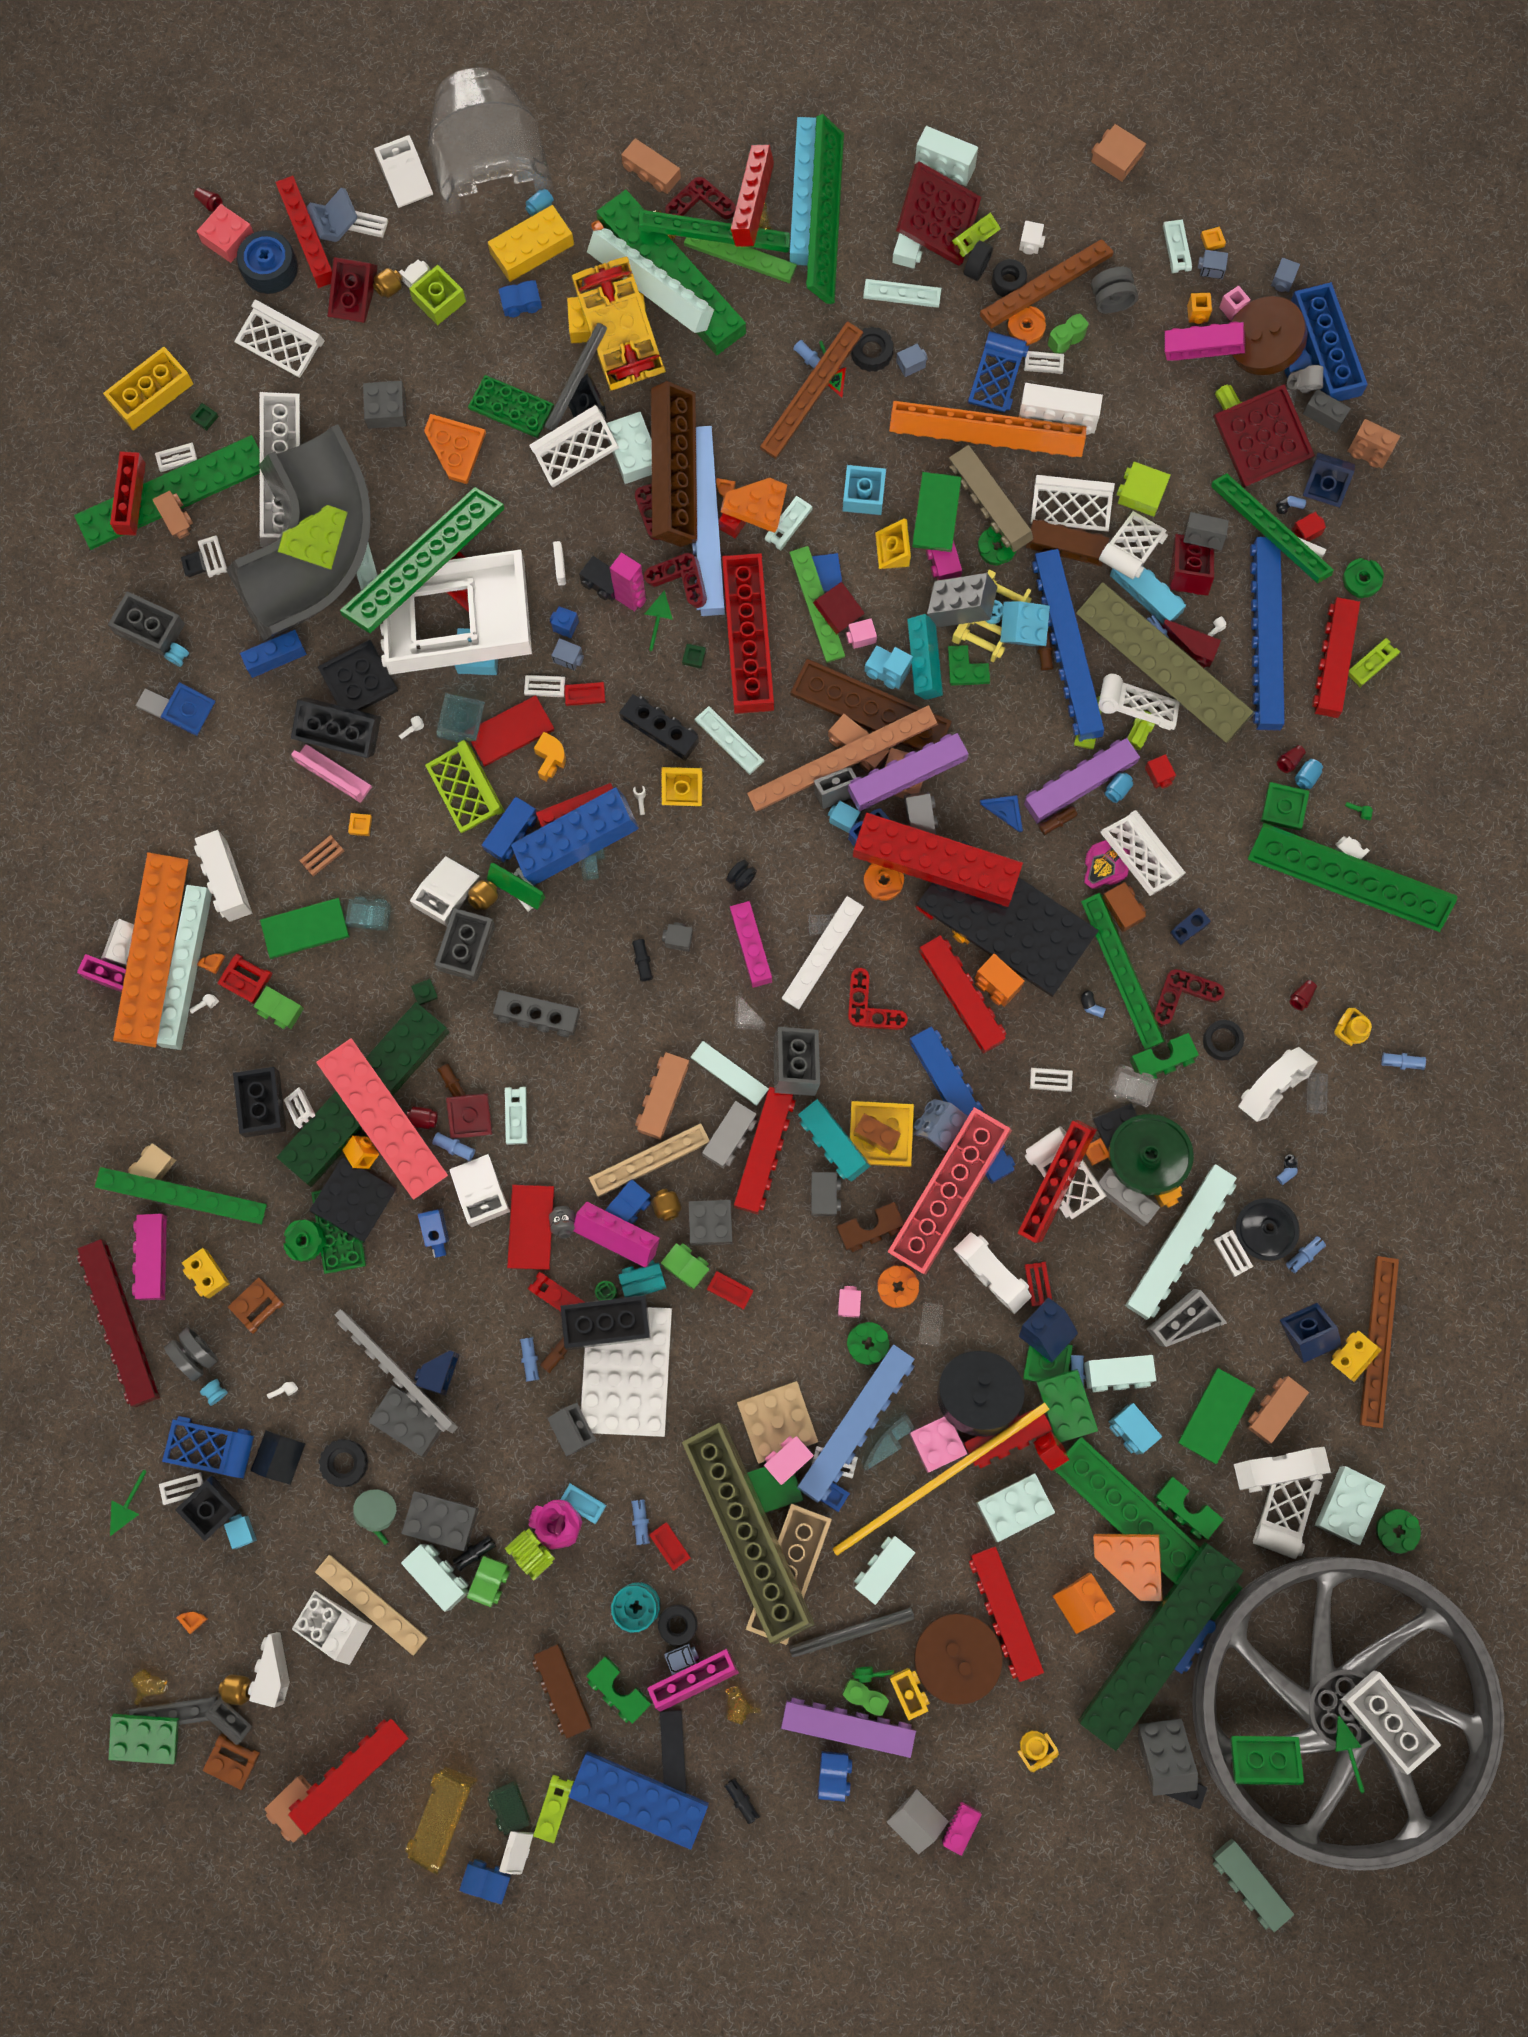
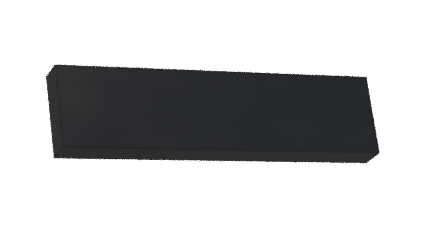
M682 1710L661 1711L660 1727L664 1785L686 1794Z

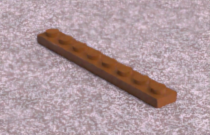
M1102 239L1019 289L980 311V317L992 329L1111 258L1113 250Z
M848 321L761 444V450L775 459L778 458L862 337V330Z
M1377 1256L1375 1261L1368 1339L1382 1350L1365 1369L1359 1424L1361 1426L1383 1428L1399 1259Z

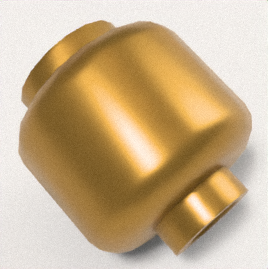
M386 268L374 277L373 287L381 297L390 298L401 290L402 277L398 271Z
M478 881L468 892L469 904L476 910H487L498 899L496 885L491 881Z
M667 1189L656 1192V1197L651 1201L656 1217L663 1219V1221H669L678 1217V1213L682 1208L677 1194L673 1191L668 1192Z
M228 1675L219 1685L221 1699L228 1704H245L251 1696L248 1694L251 1684L249 1678L241 1675Z

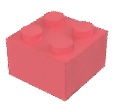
M222 204L217 207L197 230L201 242L230 263L237 257V251L241 242L254 233L248 222Z

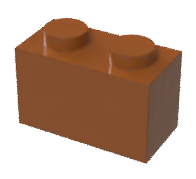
M1124 882L1104 893L1103 899L1122 932L1144 921L1146 910L1141 903L1138 904L1136 901L1135 892L1131 886H1127Z
M865 1113L854 1131V1136L888 1155L893 1151L901 1135L900 1132Z

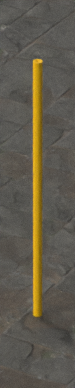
M1046 1403L1031 1411L832 1548L834 1553L838 1556L1050 1410Z

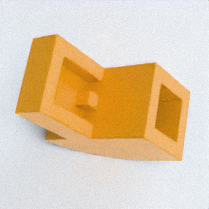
M543 732L534 747L536 755L545 759L538 771L540 779L547 782L549 777L553 778L557 771L556 765L564 768L566 756L561 742L557 738Z

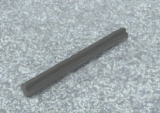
M596 324L545 424L547 429L553 431L557 428L607 330V327L603 324Z
M911 1608L791 1645L789 1650L792 1657H797L914 1619V1613Z

